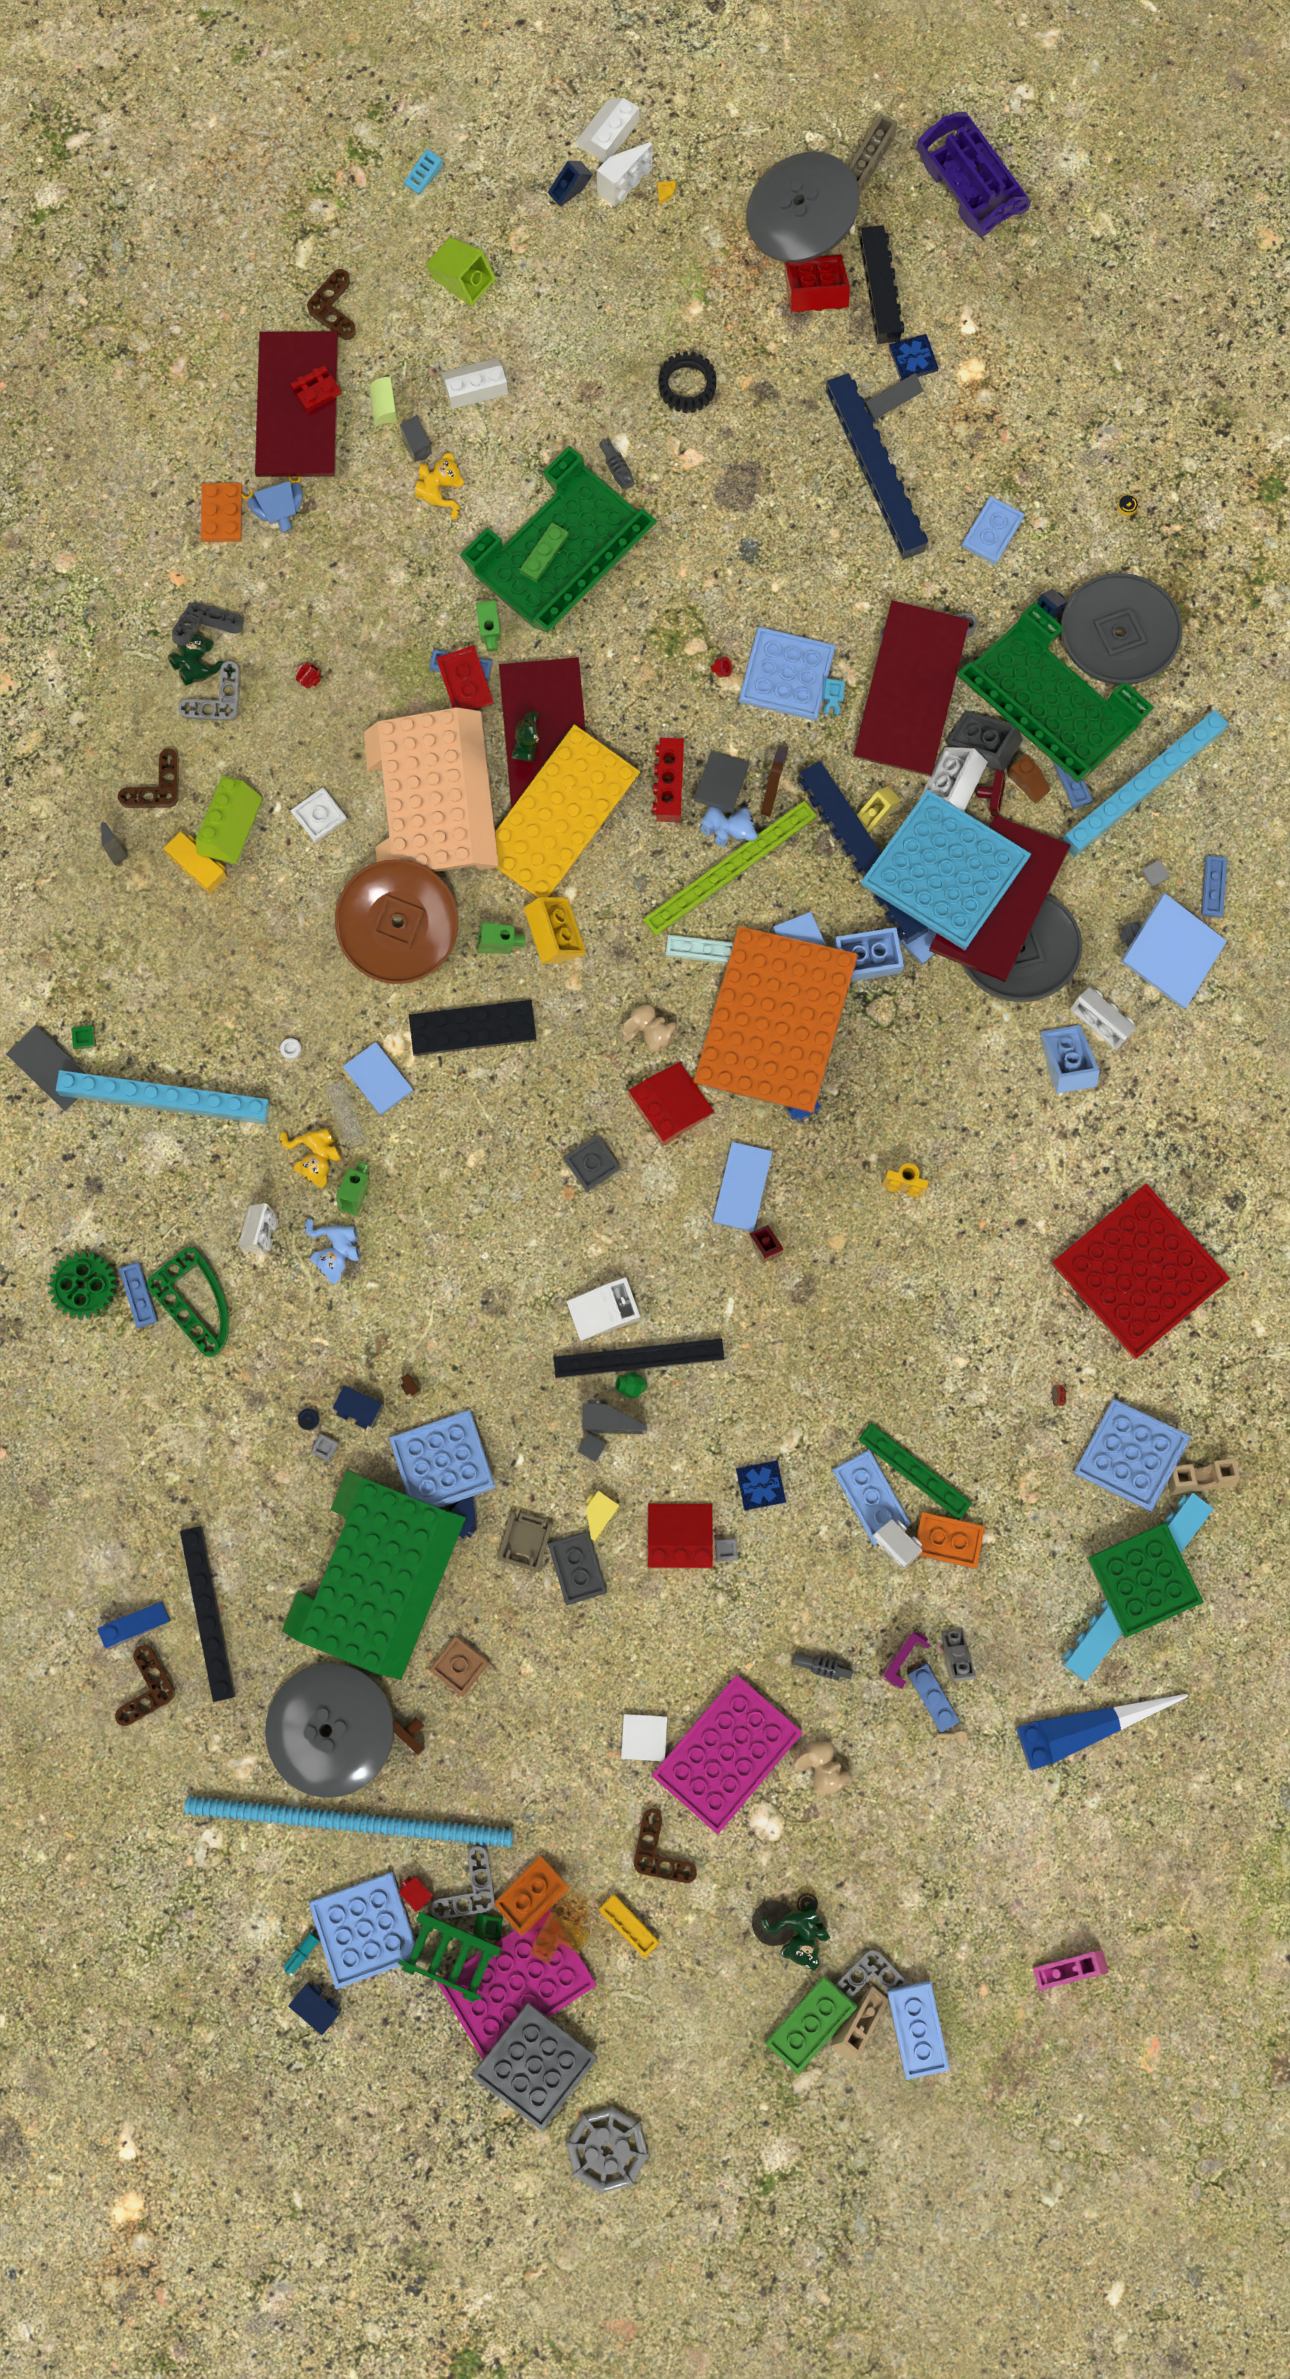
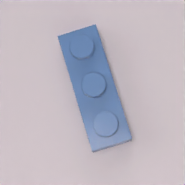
M927 1664L907 1674L940 1733L959 1723L956 1714Z

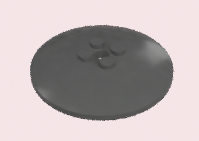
M822 152L800 153L780 161L761 177L748 201L746 221L749 234L755 245L770 258L789 263L812 260L827 253L843 240L857 217L860 192L856 178L851 169L842 160ZM799 199H805L802 204L796 205Z
M1127 573L1106 574L1083 584L1068 600L1061 620V625L1064 627L1061 637L1065 650L1071 660L1089 676L1115 685H1121L1122 683L1129 685L1138 684L1159 675L1175 658L1182 640V620L1172 598L1154 582L1144 577ZM1122 630L1125 636L1119 637L1115 634V631Z
M1047 895L1023 945L1024 951L1019 953L1006 982L964 965L962 967L976 986L996 998L1011 1002L1041 1000L1061 990L1074 976L1082 955L1080 929L1068 909L1059 901Z
M327 1663L306 1668L296 1673L283 1684L270 1705L265 1726L266 1745L270 1759L283 1779L303 1793L316 1797L332 1798L356 1792L378 1775L389 1757L394 1738V1719L390 1704L378 1684L368 1675L354 1667ZM325 1724L330 1725L332 1728V1733L329 1737H325L322 1734V1727Z

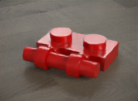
M325 365L320 368H313L309 374L303 377L301 375L296 378V381L290 383L293 391L301 388L302 391L297 393V397L307 413L342 395L341 389L331 375L325 379L322 375L328 373ZM316 379L317 383L308 387L307 384Z

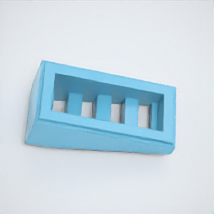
M427 149L404 181V185L420 195L443 168L442 159ZM416 179L418 182H420V185L415 183L413 180Z

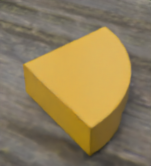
M676 181L657 182L659 203L668 201L674 195Z

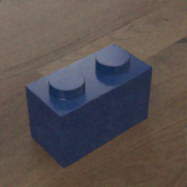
M344 1385L333 1409L337 1411L336 1416L344 1420L350 1417L356 1420L355 1425L366 1430L367 1427L373 1429L384 1405Z
M307 1982L288 2007L319 2034L323 2035L342 2010L339 2009L340 2004L332 1997L328 1999L322 1994L323 1989L314 1982L312 1984Z

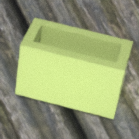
M391 376L379 378L369 386L374 425L397 422Z

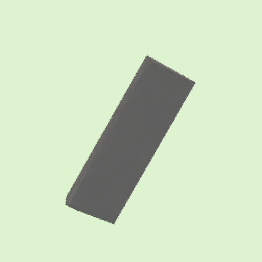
M102 822V847L113 864L117 865L127 859V854L108 825Z

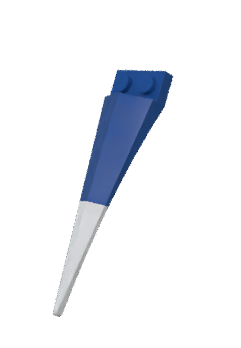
M1182 1694L1044 1719L1016 1727L1015 1729L1029 1770H1035L1056 1763L1187 1698L1188 1695Z

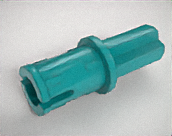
M309 1932L299 1947L294 1948L295 1952L283 1966L284 1971L289 1975H293L304 1960L309 1959L308 1955L320 1942V1939Z

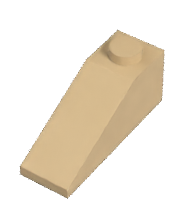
M871 1986L858 2002L855 2011L838 2029L830 2047L846 2060L859 2057L889 1999Z

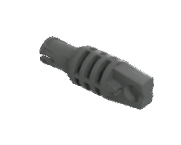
M609 438L602 440L599 443V447L606 456V464L614 479L623 490L633 487L634 479L621 453L615 450Z
M798 1652L794 1654L792 1665L810 1669L812 1674L839 1681L840 1677L851 1679L853 1674L852 1669L843 1667L844 1662L821 1655L812 1657Z

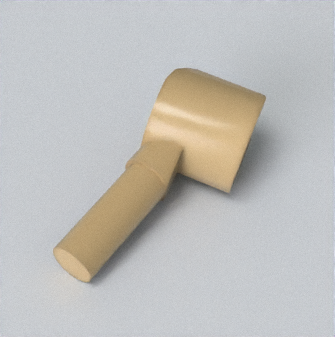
M963 1730L951 1733H937V1738H956L957 1744L966 1743L969 1740L967 1733Z

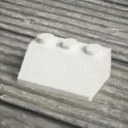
M625 98L607 100L576 140L575 145L600 161L605 162L616 153L639 123V107Z
M498 358L441 372L451 409L508 395L507 381Z
M945 747L921 797L928 789L964 812L988 762L975 748Z
M1090 987L1078 997L1070 1009L1071 1012L1116 1051L1136 1029L1134 1022L1129 1017L1122 1016L1114 1004L1107 1003L1099 991L1096 989L1092 990Z

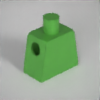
M496 600L476 603L481 643H486L487 652L497 651V641L501 640Z
M482 922L478 931L477 953L510 954L514 946L525 947V935L514 934V926Z
M358 1162L355 1170H347L336 1194L338 1210L358 1216L369 1188V1176L367 1173L370 1167L368 1165Z

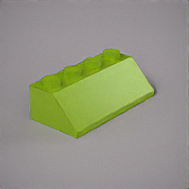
M222 775L195 840L197 854L237 864L263 797L242 780Z

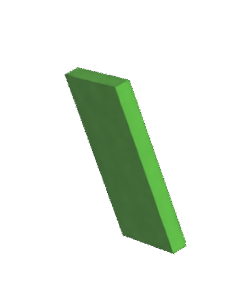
M823 1975L768 2037L765 2044L799 2074L855 2011L857 2005Z

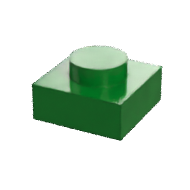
M92 1025L71 1028L73 1048L75 1050L95 1047L94 1027Z

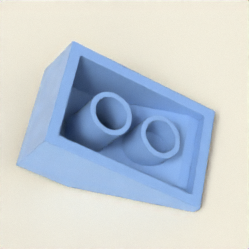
M1081 1025L1041 1031L1040 1035L1050 1078L1056 1093L1097 1087L1100 1070Z

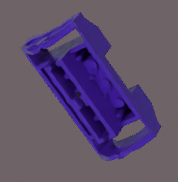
M956 112L942 117L939 122L930 127L918 139L916 150L919 152L925 168L936 183L941 180L944 181L960 203L958 214L968 228L977 233L980 238L987 235L1002 221L1013 215H1021L1029 210L1031 200L967 112ZM952 130H957L955 137L953 133L947 135L943 147L931 154L929 153L928 148L938 138Z

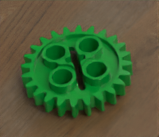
M83 1251L82 1257H80L75 1252L73 1259L66 1255V1263L59 1260L61 1267H53L57 1272L56 1275H49L54 1279V1282L48 1283L50 1287H53L48 1294L55 1295L51 1302H58L55 1308L57 1310L63 1308V1315L66 1316L70 1312L71 1319H74L77 1315L79 1320H83L84 1315H86L87 1319L91 1320L92 1313L99 1317L100 1309L105 1312L107 1311L104 1306L105 1304H113L109 1298L116 1297L112 1290L118 1289V1286L112 1284V1282L117 1281L118 1278L111 1276L115 1270L108 1269L110 1263H103V1257L100 1256L96 1259L95 1253H91L90 1257H88V1253ZM88 1266V1273L80 1276V1269ZM71 1280L72 1287L69 1290H64L65 1282ZM101 1281L102 1288L99 1291H94V1284ZM81 1282L85 1283L86 1288L84 1290L81 1289ZM86 1296L85 1304L78 1306V1298Z

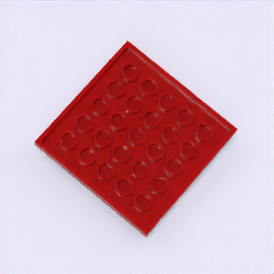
M1147 1183L1051 1263L1134 1360L1230 1280L1229 1276Z

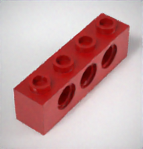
M660 737V745H655V757H659V764H655L654 776H658V783H654L653 795H657V802H653L652 814L656 815V822L681 823L684 738ZM666 758H672L674 762L668 764L664 762V760ZM666 777H670L673 779V781L670 783H666L663 781V779ZM665 796H669L673 800L670 802H665L662 800V798Z

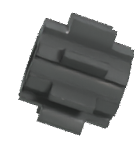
M1139 921L1128 923L1121 928V934L1119 935L1122 944L1126 943L1127 947L1131 945L1142 927Z

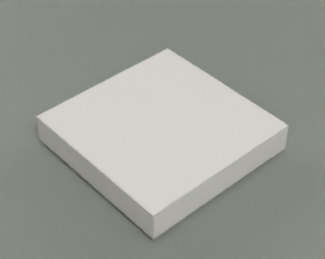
M324 787L290 810L314 843L320 841L348 820Z
M624 1714L621 1759L664 1761L667 1717Z

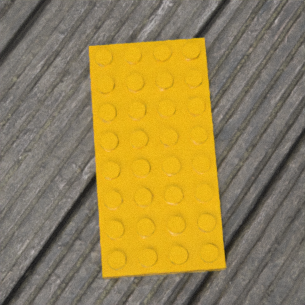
M574 724L495 831L499 867H495V869L534 897H550L634 783L640 771Z

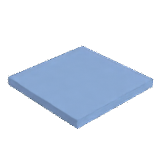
M758 627L739 703L817 721L822 702L823 680L828 678L836 645Z
M1164 893L1161 894L1121 959V962L1184 1009L1190 1003L1227 941Z
M1113 1398L1074 1474L1152 1512L1185 1451L1191 1435Z
M470 1410L389 1437L406 1494L440 1508L496 1488Z
M393 1871L308 1902L336 1989L401 1966L398 1964L399 1959L406 1961L409 1959L416 1941L401 1895L398 1893L399 1889Z

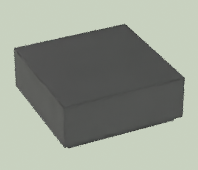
M588 1433L577 1452L596 1463L607 1444Z

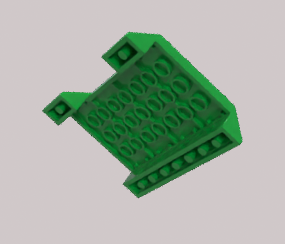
M568 446L542 472V475L556 494L504 546L502 539L487 527L460 554V557L480 582L533 628L547 633L657 523V520L643 508L638 512L585 467L584 458L571 446ZM551 523H554L568 531L569 537L536 583L521 574L520 568Z
M1034 602L1021 614L1018 622L974 663L970 661L957 673V676L1072 779L1079 783L1085 780L1139 727L1154 709V706L1126 683L1119 685L1106 701L1048 649L1064 630V627Z
M347 1469L330 1509L347 1518L316 1597L299 1590L297 1591L282 1632L300 1643L379 1675L402 1680L466 1517L418 1500Z

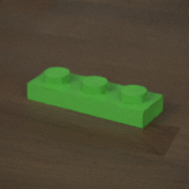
M551 523L520 568V573L537 583L569 537V532Z

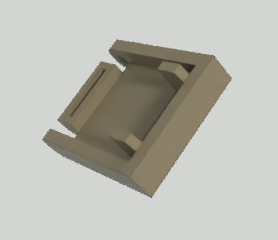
M512 1510L497 1560L539 1573L553 1522L549 1521L546 1530L543 1529L545 1520L520 1513L519 1520L516 1521L517 1512ZM511 1552L530 1556V1564L527 1565L510 1560Z

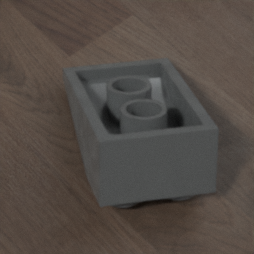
M965 711L946 743L954 748H975L988 762L986 767L1004 771L1022 743L1023 738L1020 731L1010 723Z
M587 1400V1403H583V1433L647 1434L646 1425L606 1404H601L600 1400Z

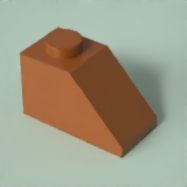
M1026 754L1011 767L1008 777L1035 804L1050 792L1051 789L1041 769Z

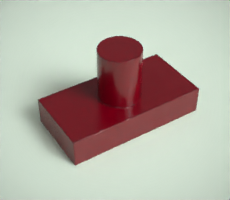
M996 770L993 787H978V798L991 799L989 806L991 816H1000L1006 783L1004 771Z

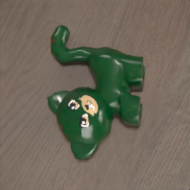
M197 633L189 644L177 645L181 656L175 652L168 655L172 668L174 670L181 669L179 670V677L185 686L206 680L211 675L216 674L221 669L222 664L225 663V661H218L209 668L198 661L206 652L213 648L214 643L211 640L204 639ZM232 666L229 667V670L225 671L229 674V677L234 672Z
M537 711L527 713L518 722L515 731L517 742L512 758L535 761L539 740L536 721L539 718Z
M811 1905L790 1911L785 1917L779 1919L774 1926L770 1925L767 1917L763 1916L760 1919L761 1928L767 1934L775 1935L785 1926L797 1931L798 1935L794 1936L789 1944L784 1945L780 1955L791 1959L796 1964L807 1966L811 1970H815L819 1965L818 1954L820 1948L816 1938L818 1937L820 1941H827L831 1938L822 1922L817 1923L820 1920Z

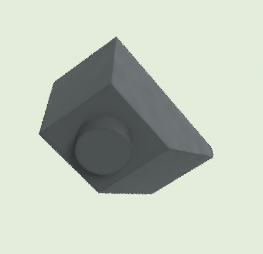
M416 415L400 424L403 444L414 462L427 459L432 454L431 444L418 416Z

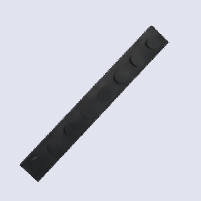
M721 1338L553 1357L555 1378L723 1361V1342Z
M199 1526L180 1531L212 1700L217 1702L234 1698L236 1696L203 1528Z

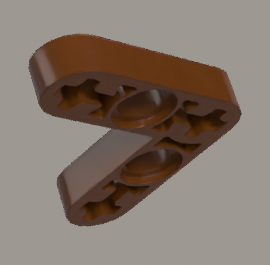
M338 269L330 275L309 299L307 308L309 315L331 331H338L340 338L350 340L356 335L353 321L332 307L350 285L348 272ZM326 290L334 292L331 297H325L323 294ZM313 306H315V307L320 306V309H317V308H316V309L313 310ZM329 315L337 317L334 322H328L326 318ZM343 327H344L345 329H348V328L350 327V331L346 330V331L344 332V331H343Z
M780 744L778 746L767 784L761 815L771 817L780 777L789 749L788 746Z
M169 748L161 751L159 755L158 787L123 788L118 793L120 804L125 808H170L175 806L179 795V757L177 753ZM168 755H171L172 758H174L170 760L171 768H168V763L166 761ZM166 774L174 775L172 782L167 783L163 781ZM146 793H151L154 797L152 801L144 802L143 796ZM157 793H159L160 797H167V794L170 793L172 797L169 801H166L165 798H159L158 802ZM127 794H130L132 797L129 798V802H126L124 799L127 797Z
M139 1646L136 1648L133 1658L150 1690L116 1711L115 1719L121 1726L132 1725L170 1703L175 1697V1690L154 1650L149 1646ZM140 1651H148L147 1659L149 1663L154 1660L155 1664L144 1669L143 1666L147 1665L144 1659H139ZM153 1668L158 1669L160 1672V1677L156 1681L150 1680L148 1676L149 1671ZM164 1680L165 1684H161L164 1690H169L170 1693L167 1694L168 1699L160 1698L159 1695L162 1693L160 1687L154 1688L153 1685L159 1684ZM144 1698L151 1702V1707L148 1711H142L139 1707L140 1701ZM134 1704L135 1710L140 1715L138 1717L136 1713L130 1715L128 1717V1722L127 1720H121V1717L123 1716L122 1711L124 1710L125 1712H130L134 1710V1708L131 1707V1705Z
M656 1809L647 1810L642 1818L634 1859L635 1870L643 1875L682 1883L693 1882L697 1876V1870L692 1863L656 1855L662 1816ZM651 1813H655L656 1818H659V1821L653 1824V1830L657 1829L656 1834L651 1831H643L644 1827L649 1828V1821L646 1820V1817L651 1816ZM645 1835H651L654 1838V1845L650 1848L642 1845V1838ZM643 1857H645L648 1863L654 1864L653 1859H657L656 1873L651 1872L653 1867L646 1866L645 1870H642L641 1865L637 1864V1862L642 1861ZM662 1862H669L672 1866L671 1872L667 1875L659 1871V1866ZM675 1863L680 1864L678 1869L685 1870L686 1866H689L693 1875H689L688 1879H685L684 1874L677 1872L678 1877H673Z

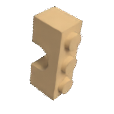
M1236 1459L1214 1461L1213 1464L1203 1468H1194L1193 1464L1176 1466L1169 1479L1172 1495L1235 1487L1240 1480Z

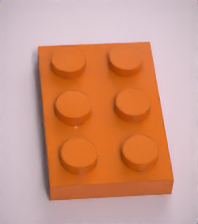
M202 483V542H242V483Z
M921 1512L916 1538L922 1544L920 1548L923 1550L919 1556L977 1569L985 1526Z
M540 1855L494 1902V1905L518 1934L523 1937L570 1887Z

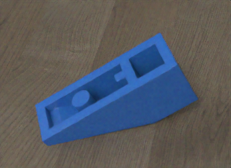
M159 1602L97 1628L105 1649H111L171 1621L163 1602Z

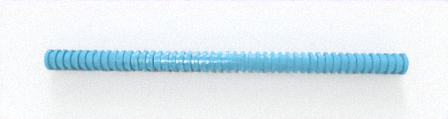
M189 1795L185 1802L186 1815L191 1813L193 1816L199 1814L200 1817L206 1815L208 1818L210 1816H213V1818L220 1816V1819L226 1817L227 1820L231 1818L237 1820L240 1818V1821L247 1819V1822H251V1820L258 1822L259 1820L261 1823L267 1821L268 1824L274 1822L276 1825L278 1823H281V1825L288 1823V1826L295 1824L296 1827L302 1825V1827L308 1825L309 1828L315 1826L316 1829H319V1827L326 1829L328 1827L329 1830L336 1828V1831L343 1829L345 1832L347 1830L353 1832L356 1830L357 1833L363 1831L364 1834L367 1832L374 1834L376 1832L377 1835L384 1833V1836L388 1834L394 1836L396 1834L398 1837L404 1835L405 1838L411 1836L413 1839L416 1836L418 1839L425 1837V1840L432 1838V1841H435V1839L439 1841L445 1839V1842L452 1840L453 1843L456 1841L463 1843L464 1841L466 1844L473 1842V1845L480 1843L481 1846H483V1843L487 1846L493 1844V1847L500 1845L501 1848L504 1846L510 1848L513 1841L512 1828L506 1830L505 1827L499 1829V1827L492 1829V1826L485 1828V1825H482V1827L475 1825L473 1827L471 1824L465 1826L464 1823L458 1825L456 1822L453 1825L451 1822L444 1824V1821L437 1823L436 1820L434 1822L430 1820L424 1822V1819L417 1821V1818L413 1820L406 1818L405 1820L403 1817L397 1819L396 1816L390 1818L388 1815L385 1818L383 1815L376 1817V1814L369 1816L368 1813L356 1815L355 1812L349 1814L348 1811H345V1813L338 1811L336 1813L335 1810L328 1812V1809L322 1811L321 1809L315 1810V1808H311V1810H308V1807L301 1809L300 1806L297 1808L290 1806L288 1808L287 1805L281 1807L280 1804H277V1806H274V1804L268 1806L267 1803L260 1805V1802L256 1804L249 1802L248 1804L246 1801L240 1803V1800H236V1802H233L231 1799L229 1801H226V1799L220 1801L219 1798L213 1800L212 1797L208 1799L202 1797L199 1799V1796L192 1798V1795Z

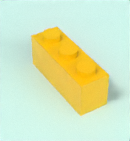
M180 831L163 849L169 858L208 894H211L227 878L224 872L226 869L220 862L216 861L214 863L210 857L198 855L195 840L189 834L185 836Z

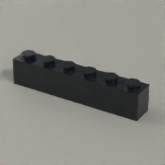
M884 225L861 228L859 242L876 343L900 342L901 333H904V322L900 321L901 305L897 303L896 299L898 298L897 285L894 286L893 282L895 280V269L891 268L890 264L892 263L891 250L888 251L887 246L889 245V234L885 233Z

